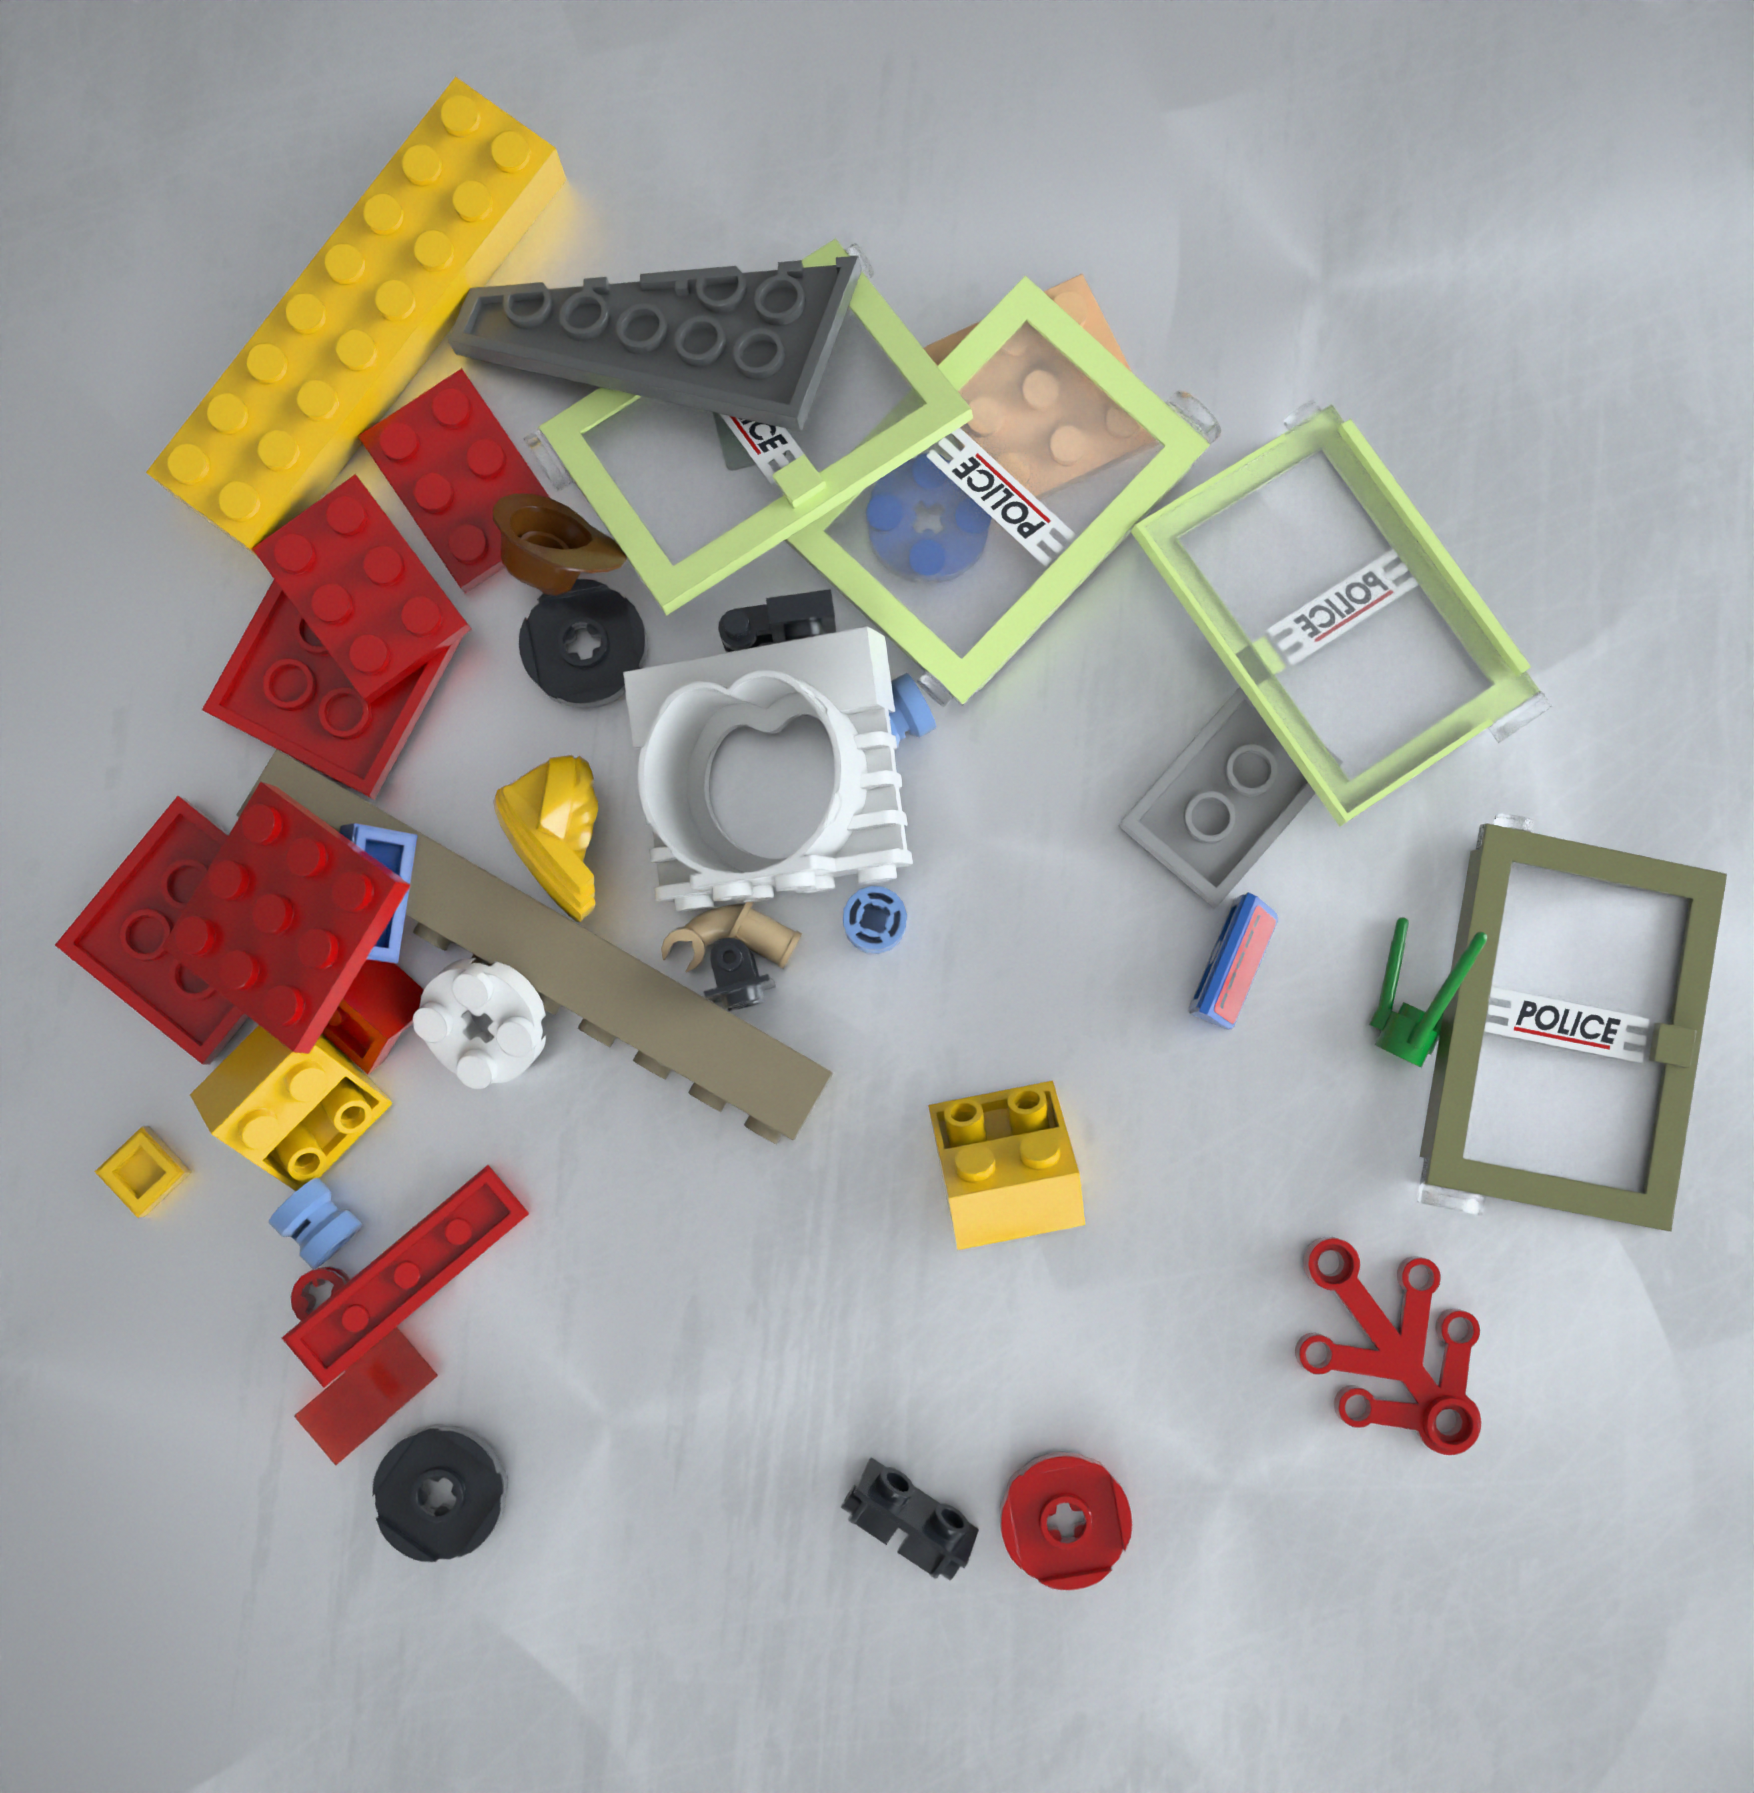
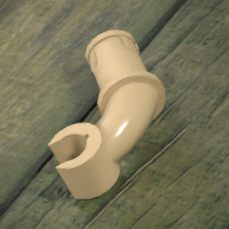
M754 902L726 905L703 912L694 917L685 926L678 927L670 932L664 939L661 947L662 958L665 960L668 957L675 942L692 941L691 946L694 950V957L685 971L687 973L697 968L702 962L709 945L725 938H735L742 941L749 950L778 964V967L784 969L802 933L799 931L795 932L751 908Z

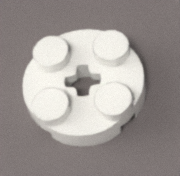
M463 958L445 967L426 986L421 995L420 1008L413 1015L412 1023L417 1035L425 1040L435 1057L450 1071L457 1074L464 1085L473 1089H484L490 1083H504L517 1078L539 1056L546 1040V1035L542 1037L543 1030L541 1026V1020L546 1014L539 994L531 983L518 971L497 961L491 966H487L481 963H471L476 958ZM471 1013L475 1016L486 1013L493 1021L488 1028L490 1032L479 1028L473 1021Z

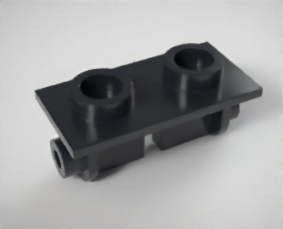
M725 938L717 942L712 948L710 962L717 988L703 991L705 998L713 1003L722 1002L723 1008H728V1011L743 1009L765 1002L763 991L775 988V981L769 974L759 976L755 957L747 946L738 939Z
M872 1457L867 1462L857 1486L854 1485L840 1507L850 1514L849 1522L857 1525L885 1545L898 1528L907 1533L908 1535L900 1544L897 1553L926 1571L934 1579L942 1575L950 1581L960 1566L966 1567L979 1531L977 1527L968 1522L958 1509L948 1504L939 1503L915 1487L904 1473L895 1468L885 1467Z

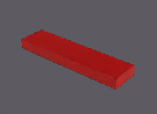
M486 1165L288 1331L281 1339L322 1387L325 1388L529 1215V1212L493 1169Z

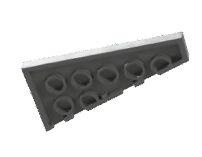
M857 255L836 257V265L804 268L802 260L778 262V270L742 273L737 266L644 273L640 274L639 282L610 284L607 277L585 278L583 286L548 289L543 282L470 288L448 342L456 355L802 432L862 268L859 256Z

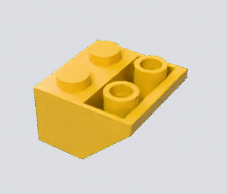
M260 1025L190 1094L213 1136L294 1191H297L312 1179L320 1178L393 1104L389 1097L323 1034L320 1035L309 1054L295 1053Z
M1053 1080L928 1105L957 1250L1085 1225L1080 1173Z

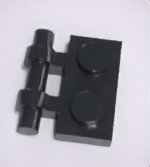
M831 589L766 598L767 604L735 608L727 611L721 617L718 625V631L726 653L835 633L836 624Z

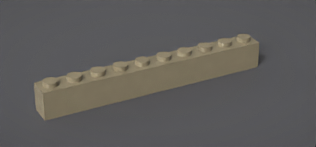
M276 749L236 816L240 817L261 781L277 786L338 832L342 825L356 823L416 834L417 841L410 881L411 886L406 907V915L418 921L413 930L414 934L444 951L448 949L451 942L456 943L473 953L471 958L476 959L471 963L491 966L497 961L512 967L523 975L535 988L543 1002L544 1010L556 1015L561 1005L583 1018L577 1029L608 1047H611L615 1039L618 1038L638 1050L632 1061L666 1080L671 1070L694 1082L688 1093L701 1102L722 1112L727 1102L749 1114L744 1126L777 1145L782 1135L791 1140L797 1138L834 1074L833 1072Z

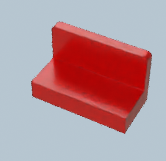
M366 959L322 1034L368 1075L385 1061L400 1034L413 1024V1015L420 1008L421 995L424 989L397 964Z

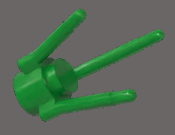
M1401 917L1396 921L1379 1005L1369 1025L1381 1030L1374 1044L1375 1046L1422 1068L1428 1054L1432 1055L1439 1041L1444 1010L1487 942V935L1481 931L1474 935L1426 1012L1403 1002L1398 1013H1396L1392 1009L1409 926L1408 919Z

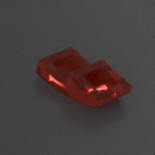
M395 1327L349 1366L345 1373L295 1414L294 1417L335 1466H337L435 1380L438 1374L398 1327Z

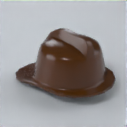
M511 494L500 498L493 506V521L501 532L500 550L502 564L508 573L517 580L537 588L546 595H562L570 591L582 572H610L621 568L627 560V556L615 540L590 525L569 506L556 500L535 494Z

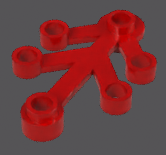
M1322 1237L1312 1242L1307 1248L1303 1259L1306 1275L1317 1286L1335 1291L1378 1350L1335 1344L1331 1339L1322 1334L1308 1333L1302 1336L1296 1344L1295 1356L1297 1362L1307 1371L1318 1375L1335 1370L1399 1380L1417 1402L1375 1399L1370 1392L1362 1387L1349 1385L1342 1388L1335 1396L1334 1410L1337 1416L1343 1422L1355 1428H1362L1373 1423L1416 1430L1420 1440L1428 1448L1443 1455H1457L1471 1448L1477 1441L1481 1431L1479 1409L1466 1395L1471 1348L1480 1336V1325L1477 1319L1471 1313L1461 1309L1453 1308L1444 1311L1436 1322L1437 1336L1445 1344L1438 1385L1423 1366L1432 1294L1438 1289L1441 1281L1440 1271L1436 1264L1429 1259L1412 1256L1406 1258L1399 1265L1397 1281L1404 1290L1398 1333L1358 1279L1360 1258L1355 1248L1348 1242L1335 1237ZM1333 1250L1339 1258V1266L1335 1272L1327 1275L1323 1274L1318 1266L1319 1257L1325 1251ZM1424 1265L1428 1271V1281L1423 1287L1415 1289L1409 1282L1410 1270L1414 1266ZM1462 1317L1467 1323V1333L1461 1340L1453 1341L1448 1334L1449 1324L1453 1319ZM1315 1342L1324 1343L1327 1349L1325 1360L1318 1365L1309 1364L1306 1359L1307 1348ZM1354 1395H1361L1366 1402L1364 1413L1356 1418L1348 1417L1345 1411L1347 1400ZM1452 1409L1456 1416L1454 1427L1447 1432H1440L1436 1425L1438 1414L1443 1410Z

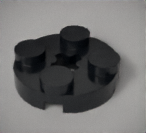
M577 579L571 590L562 595H546L543 593L537 599L539 603L531 610L528 619L525 617L519 632V652L529 677L551 700L572 707H598L621 697L626 692L623 672L642 669L647 658V633L635 606L618 591L610 589L606 584L591 579ZM581 628H587L591 637H601L600 647L593 649L592 657L584 660L580 658L578 653L567 652V644L576 641V630Z
M437 1424L429 1426L424 1430L407 1436L396 1444L383 1458L375 1473L372 1497L375 1495V1507L379 1515L376 1521L380 1532L398 1552L420 1562H437L438 1559L450 1560L457 1556L467 1555L476 1550L490 1536L499 1523L505 1508L508 1476L506 1470L500 1465L493 1449L476 1434L459 1427H447ZM428 1478L435 1482L446 1478L453 1484L451 1493L456 1497L453 1507L446 1503L440 1505L436 1510L429 1507L426 1502L431 1493L424 1487Z

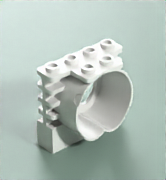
M867 626L623 672L632 747L641 750L638 762L639 794L645 813L646 825H651L655 848L649 849L651 863H657L659 886L654 887L656 901L675 902L676 912L697 911L713 908V900L735 899L736 903L772 899L774 898L773 887H776V891L796 890V893L831 890L835 888L834 877L857 874L858 884L897 879L896 868L913 865L911 851H907L904 827L908 826L906 813L902 812L899 789L902 788L901 774L897 773L894 751L897 750L896 736L891 733L889 713L895 712L884 635ZM804 715L814 716L825 724L832 743L835 762L832 796L821 823L809 840L788 858H763L745 851L735 844L722 830L710 802L709 774L719 745L728 733L742 726H750L764 733H776L784 729L797 717Z

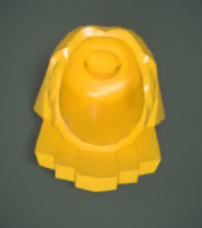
M573 755L549 758L548 761L531 769L509 785L501 787L497 790L493 803L500 826L516 854L554 902L574 921L581 922L594 910L596 904L594 899V874L583 861L592 838L593 826L598 814V800L593 788L594 777L589 762L580 756L575 758Z

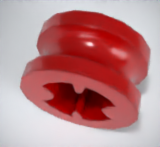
M331 1266L317 1268L302 1275L294 1284L290 1296L291 1307L296 1317L301 1321L315 1310L313 1308L317 1299L309 1293L312 1284L314 1287H319L325 1284V1280L330 1281L334 1285L331 1290V1295H333L351 1279L350 1276L343 1270Z

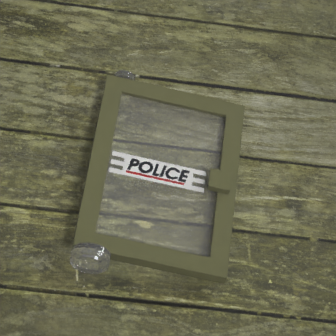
M1496 814L1494 824L1485 823L1479 826L1476 850L1470 852L1451 971L1477 932L1486 933L1487 942L1443 1013L1419 1156L1424 1158L1417 1203L1483 1215L1485 1198L1488 1196L1671 1232L1727 874L1532 833L1533 819L1511 814Z

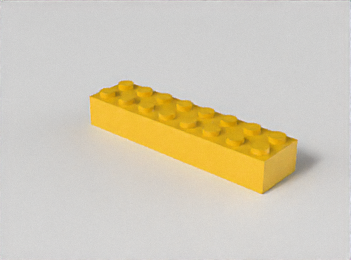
M455 76L146 473L171 495L257 557L252 548L322 497L362 445L358 436L381 421L455 325L470 288L484 287L566 182L567 179L556 148Z

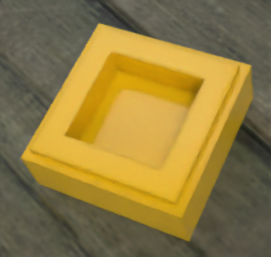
M142 1126L94 1171L137 1218L146 1217L192 1173L150 1126Z

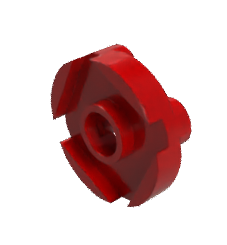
M1056 1452L1030 1461L1023 1469L1016 1471L1010 1477L1007 1491L1000 1507V1529L1010 1558L1027 1575L1038 1579L1039 1583L1052 1589L1078 1590L1100 1582L1112 1571L1111 1567L1119 1560L1123 1549L1126 1551L1131 1539L1132 1514L1124 1490L1101 1462L1078 1453ZM1062 1503H1068L1072 1511H1082L1084 1515L1083 1522L1074 1524V1535L1068 1538H1063L1057 1527L1047 1528V1518L1055 1515L1057 1511L1056 1506Z

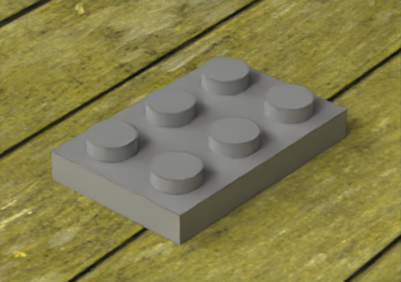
M1239 687L1118 826L1208 904L1216 908L1316 793L1242 688ZM1325 749L1338 768L1342 763Z

